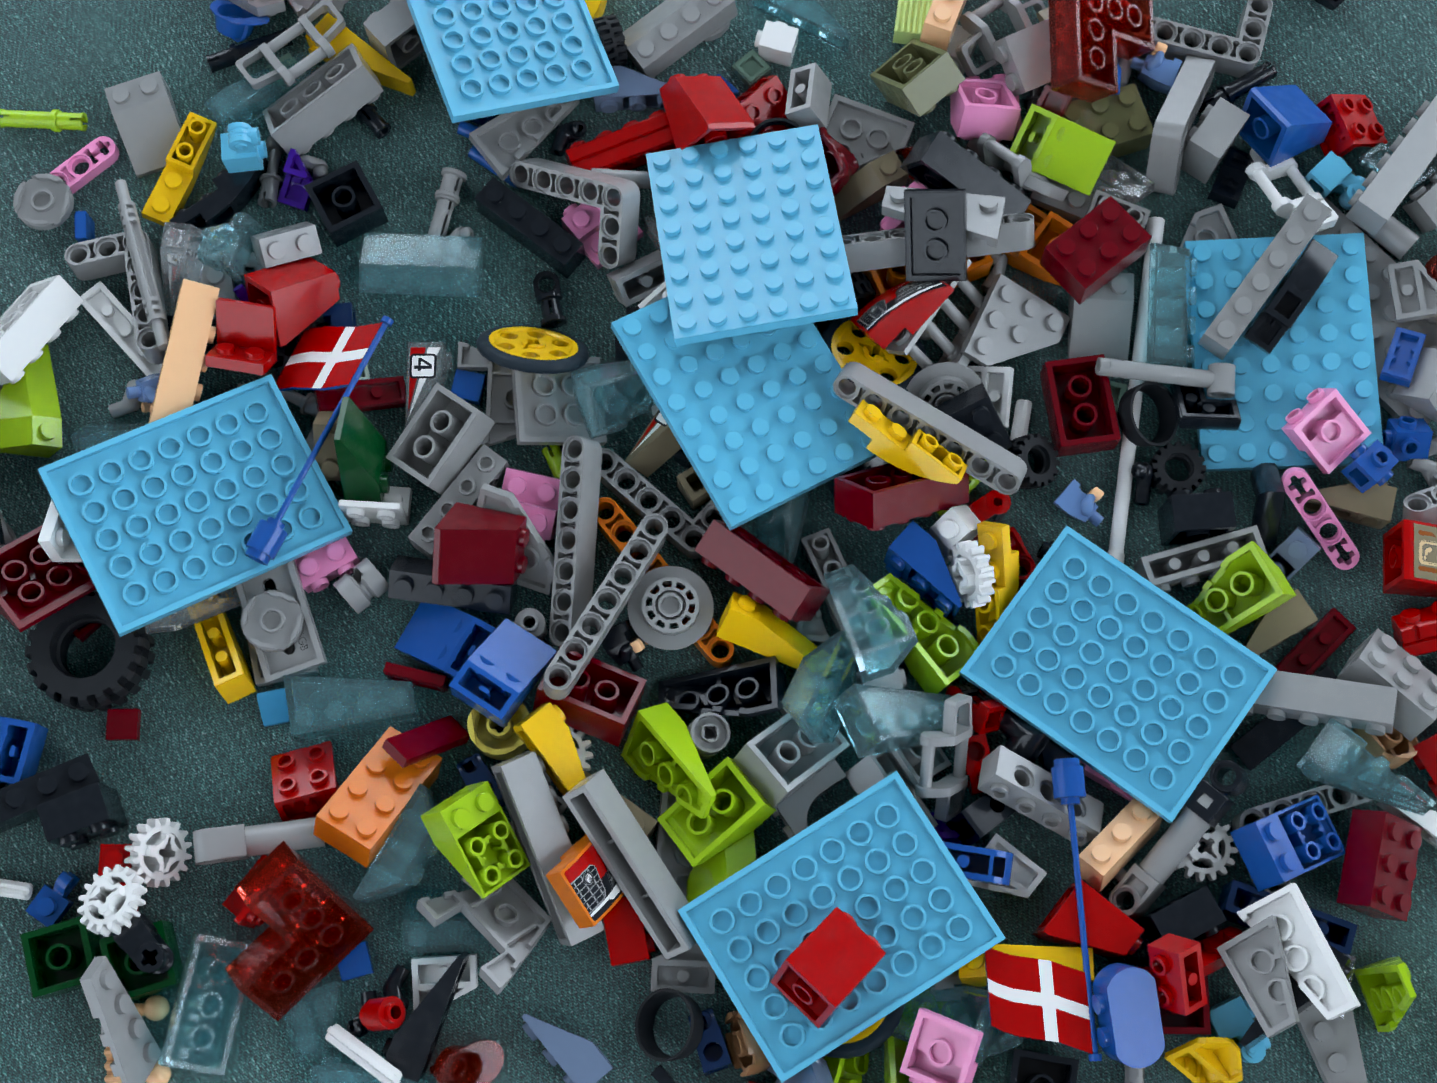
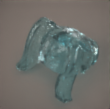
M245 212L235 213L229 223L209 226L201 231L200 237L202 241L197 249V255L204 265L220 272L225 270L239 285L243 284L246 288L244 274L248 272L244 267L249 263L252 253L250 236L267 232V230L261 228L258 222Z

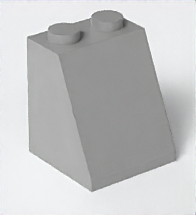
M1065 12L993 42L995 57L1002 65L1006 75V86L1012 91L1014 97L1085 67Z

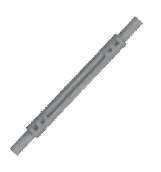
M119 179L115 182L119 199L118 211L149 327L153 329L158 350L166 351L168 337L165 325L167 321L136 204L134 201H131L127 182Z

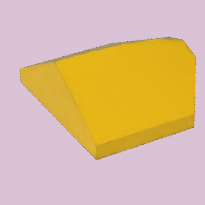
M1197 1037L1165 1053L1164 1058L1193 1083H1238L1243 1081L1241 1050L1235 1041L1228 1037Z

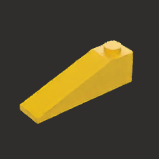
M327 13L314 27L323 36L336 23L337 19ZM347 27L330 42V45L336 52L334 56L353 43L382 86L410 96L416 93L413 81L409 76ZM306 34L305 38L309 45L308 51L312 53L318 47ZM332 56L331 58H327V57H326V58H324L323 60H324L325 62H328V61H329L330 59H332L334 56Z
M733 592L720 618L716 637L766 657L776 656L778 662L830 682L832 680L835 662L832 657L790 624L776 617L772 610L764 604L756 602L748 595Z
M216 594L189 606L188 609L214 686L227 704L257 692L249 667L219 595Z
M549 702L541 704L512 728L529 751H535L536 755L542 758L547 775L562 795H565L586 777L570 729L564 722L566 717L557 705L552 706Z
M996 944L992 947L994 950L1009 955L1053 961L1084 972L1081 947ZM1088 948L1091 982H1093L1095 979L1093 948ZM984 953L958 969L959 979L964 987L987 986Z

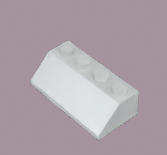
M60 275L30 284L0 317V385L18 382L24 376L25 371L23 369L28 363L31 364L43 354L41 349L44 345L51 343L61 334L59 328L64 323L72 321L78 315L79 311L77 308L84 300Z

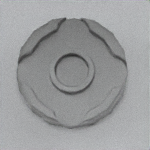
M45 173L31 176L32 179H29L27 182L23 181L14 194L13 207L24 224L35 230H51L61 226L70 217L74 209V196L70 187L60 177Z
M268 590L257 596L255 595L247 602L242 610L240 623L243 633L251 645L262 651L278 652L288 649L297 642L303 632L305 619L301 606L293 596L284 591Z

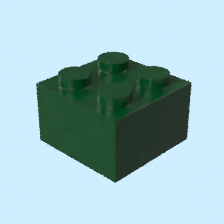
M83 916L20 934L33 998L48 999L81 989L80 979L94 957L102 956L99 944L100 936L86 929L87 926L80 923V919Z
M160 920L153 923L175 956L172 968L163 974L141 971L128 954L118 946L113 936L99 939L102 956H106L132 1002L187 985L172 922ZM154 952V953H153L154 958H155L156 955H158L159 953ZM155 959L152 964L156 965L157 961Z

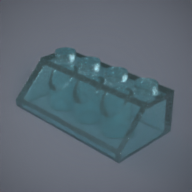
M365 232L359 262V293L478 298L482 296L483 237Z
M1150 243L1147 363L1189 368V364L1195 363V346H1190V334L1196 333V317L1191 316V305H1196L1197 289L1191 286L1192 276H1197V258H1192L1190 249Z

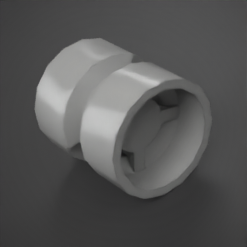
M365 557L353 567L352 575H343L333 583V586L359 615L371 605L372 597L379 598L388 591L389 583L368 558Z
M703 713L687 726L702 760L715 756L726 747L730 740L731 731L729 724L724 717L717 713Z

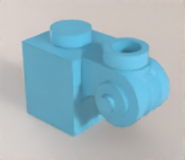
M232 122L228 124V133L220 134L221 159L228 173L264 170L263 159L267 158V147L265 141H261L258 127H251L250 124L245 122Z
M1332 150L1304 177L1313 190L1319 192L1324 199L1330 193H1339V204L1346 210L1351 209L1352 206L1348 202L1358 189L1362 191L1366 189L1362 186L1365 178L1352 174V169L1347 165L1346 161L1342 157L1337 156Z
M1232 996L1210 1007L1211 1037H1228L1230 1039L1235 1037L1239 1041L1243 1038L1254 1022L1253 1018L1255 1017L1246 999L1243 1000L1241 996ZM1267 1037L1249 1050L1240 1043L1237 1044L1241 1050L1242 1062L1254 1064L1262 1061L1266 1055V1049L1271 1047L1270 1040Z

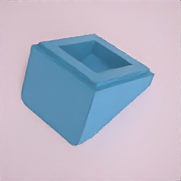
M288 688L256 693L264 727L295 721L292 695Z

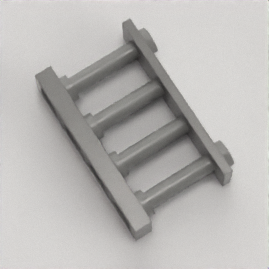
M967 258V269L972 263L969 258ZM968 279L967 281H944L953 288L957 285L975 305V309L969 318L966 319L947 298L914 335L903 329L885 350L889 354L906 356L909 354L922 369L932 365V361L915 344L925 331L943 351V355L938 363L955 362L967 367L971 360L959 352L985 296H982ZM940 308L959 328V332L952 342L931 321ZM945 383L944 386H951V384Z

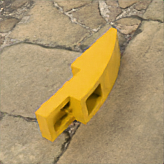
M189 112L165 158L166 165L141 212L143 218L170 229L172 224L169 220L175 217L180 208H184L197 181L217 128L216 122Z
M864 399L857 405L848 422L871 438L866 449L908 473L938 482L958 484L968 467L960 456L945 449L934 436L926 434L921 429H918L913 436L909 435L903 426L892 422L882 414L878 407L869 404Z
M983 521L977 524L978 546L983 545L984 554L990 555L988 563L989 566H994V578L996 579V583L991 585L995 591L994 594L990 595L991 602L986 603L985 606L975 608L977 642L979 644L1018 592L1019 551L1011 550L1009 524Z

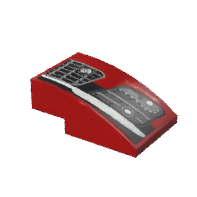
M905 281L874 298L850 321L866 337L882 349H885L903 329L914 335L955 289L944 281Z

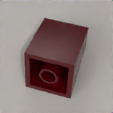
M456 502L434 528L432 583L514 584L520 574L525 573L528 564V557L524 556V549L528 544L530 530L526 529L527 517Z

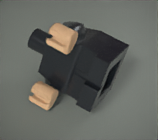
M629 618L612 626L601 643L606 653L619 666L628 662L633 672L644 667L639 655L645 652L643 643L648 644L633 630Z

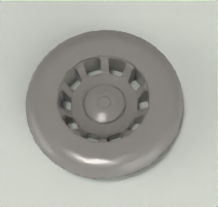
M939 362L919 371L911 379L906 389H908V392L936 407L983 382L973 370L965 365L955 362ZM950 383L951 386H944V384ZM927 394L930 395L928 400L925 399Z
M679 566L658 567L644 575L630 597L627 608L628 617L633 630L647 644L664 650H678L694 644L708 630L714 613L713 597L705 581L693 571ZM677 586H680V587H682V588H684V589H683V590H680L679 588H676V587H677ZM656 589L659 590L656 594H653ZM691 594L693 599L689 600L686 595ZM648 600H652L651 606H647ZM689 606L695 607L694 613L689 612ZM651 612L655 616L652 620L648 616ZM687 617L689 621L683 625L682 621ZM661 622L665 624L664 628L659 627L657 623ZM670 625H678V628L670 629Z

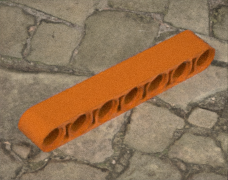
M609 497L599 498L598 514L603 509H611L614 514L609 519L598 517L597 528L615 550L621 554L628 542H620L617 540V535L622 531H628L633 535L637 527L616 501ZM634 552L631 556L636 559L642 553ZM658 553L647 572L669 565ZM677 586V587H676V588H679L680 590H683V589H684V588H682V587H680V586ZM656 589L653 594H656L659 590ZM691 594L686 595L689 600L693 599ZM690 606L689 612L694 613L695 607ZM687 617L682 621L683 625L689 621ZM712 618L709 631L695 642L694 645L713 667H727L733 661L734 645L729 641L716 637L718 624ZM719 645L725 646L729 654L724 658H716L712 654L713 648Z

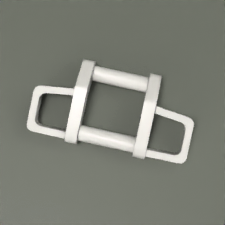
M1251 148L1249 154L1254 163H1251L1246 168L1245 173L1265 193L1272 203L1271 208L1276 215L1289 219L1307 193L1332 209L1322 195L1313 190L1298 170V163L1293 157L1270 167ZM1288 175L1303 197L1294 200L1285 196L1282 197L1271 181ZM1333 209L1317 232L1335 226L1339 216Z

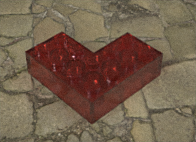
M1048 0L1052 91L1090 103L1118 93L1117 57L1128 61L1155 50L1153 0Z
M283 841L234 887L246 906L268 924L269 927L239 954L225 970L239 991L278 1022L364 940L374 928L353 903Z

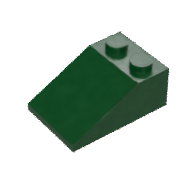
M343 397L334 435V445L344 499L383 502L384 493L388 494L390 490L388 472H393L394 463L386 458L388 455L387 441L350 397Z

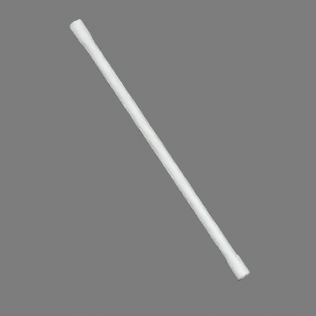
M1156 216L1149 217L1147 220L1146 231L1152 238L1144 255L1132 361L1144 363L1147 362L1159 254L1165 220ZM1129 379L1128 390L1144 383V381ZM1141 391L1136 393L1133 401V417L1138 429L1143 395ZM1124 433L1122 435L1109 549L1107 552L1123 564L1133 479L1131 468L1134 465L1136 445L1130 442Z

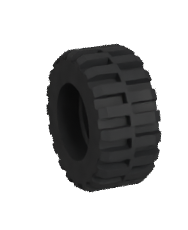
M91 592L38 622L35 630L29 629L27 639L31 641V646L25 647V657L32 662L26 666L29 674L36 677L33 681L36 686L46 692V695L53 700L83 712H93L95 709L107 711V709L112 708V703L119 706L128 701L126 695L130 692L136 695L142 689L138 686L142 678L148 680L151 672L147 670L148 663L153 664L155 654L150 651V648L155 646L154 637L148 633L151 629L149 625L119 637L98 592ZM90 623L108 626L112 629L115 636V650L108 665L99 673L90 677L78 678L73 676L67 665L68 648L76 637L73 632L76 629L80 630Z

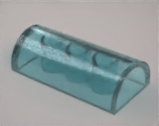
M193 933L159 1058V1065L224 1076L257 946Z

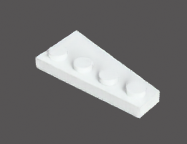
M1290 883L1236 912L1243 922H1246L1250 927L1271 915L1276 916L1288 972L1297 981L1299 988L1327 1020H1333L1361 1006L1296 883Z

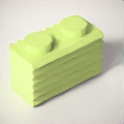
M898 0L893 43L907 44L912 39L920 41L923 24L933 0Z

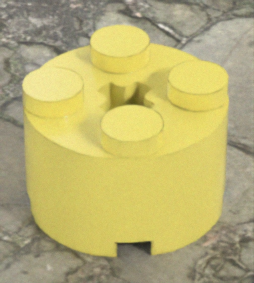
M522 703L508 722V726L503 729V732L499 733L494 729L498 727V724L472 709L467 720L469 736L475 746L485 756L496 760H508L528 749L512 727L530 713Z

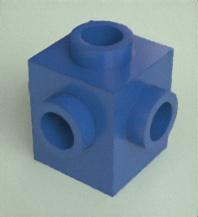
M1401 416L1400 418L1387 420L1386 430L1382 431L1383 445L1388 447L1399 461L1428 459L1433 431L1424 418Z
M1377 439L1368 447L1362 443L1349 455L1353 460L1341 472L1361 493H1364L1376 483L1381 486L1394 475L1391 469L1399 460L1388 447L1384 446Z

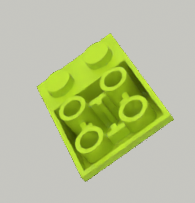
M1032 103L1010 150L1017 155H1023L1030 159L1032 171L1090 196L1116 142Z
M488 781L465 786L420 816L435 846L482 899L531 865Z

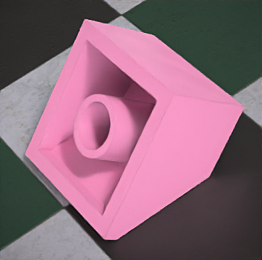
M965 79L960 83L958 90L950 95V123L956 136L964 140H973L974 138H979L983 133H988L995 137L997 142L1013 140L1021 108L1012 91L1006 86V83L1003 81Z

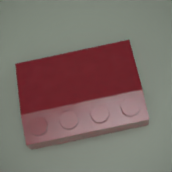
M43 525L0 548V614L20 633L96 590L83 562H52L38 542Z

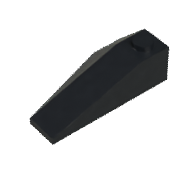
M776 656L658 682L659 704L667 702L676 712L701 714L712 712L727 716L754 717L780 711L788 701L787 677Z

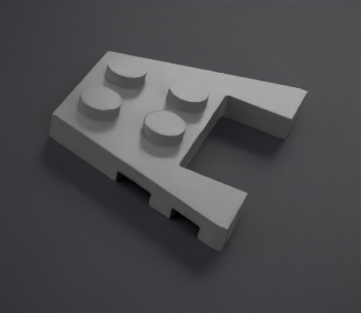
M458 342V369L465 371H488L486 415L494 420L495 424L478 449L483 444L489 447L515 439L516 425L512 370L489 361L480 354L477 348L471 347L468 343Z
M513 878L498 888L487 900L482 899L473 889L458 893L456 890L444 892L442 897L430 899L429 896L423 897L417 901L416 909L434 928L461 912L500 953V955L480 967L478 974L496 995H499L546 932L552 920Z

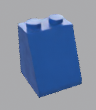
M1297 85L1253 87L1249 90L1242 109L1250 117L1239 135L1270 167H1273L1323 143L1332 125V121Z

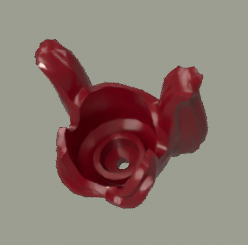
M821 127L819 132L833 196H835L848 183L850 177L858 171L859 164L855 156L847 148L831 137L825 127Z

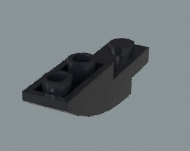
M267 158L263 159L264 170L228 173L227 169H224L217 177L212 179L217 190L206 193L197 203L189 208L180 210L174 218L169 220L183 241L207 225L215 233L237 216L261 186L259 177L267 172Z
M1313 239L1281 282L1271 300L1246 332L1244 338L1265 353L1270 354L1309 303L1334 265L1338 255Z

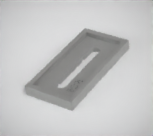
M295 560L236 585L242 609L252 597L265 591L264 584L269 579L275 582L278 591H284L293 596L302 609L305 619L304 628L299 639L294 643L295 651L292 654L288 655L284 650L267 652L255 647L267 684L275 683L328 663Z

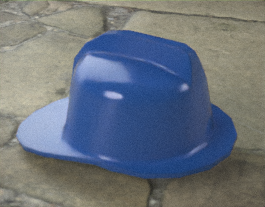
M215 0L210 4V10L215 14V25L218 32L232 38L236 42L245 41L253 33L255 25H263L270 22L268 16L257 17L229 0Z

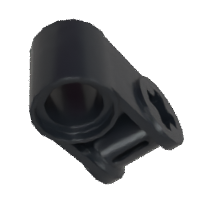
M140 912V917L133 916L130 919L132 923L130 928L123 925L121 926V934H112L118 946L128 954L141 971L163 974L172 968L175 961L172 949L160 936L154 924L143 913ZM154 952L159 953V954L156 955V957L154 958L153 953H154ZM155 959L157 961L156 965L152 964Z

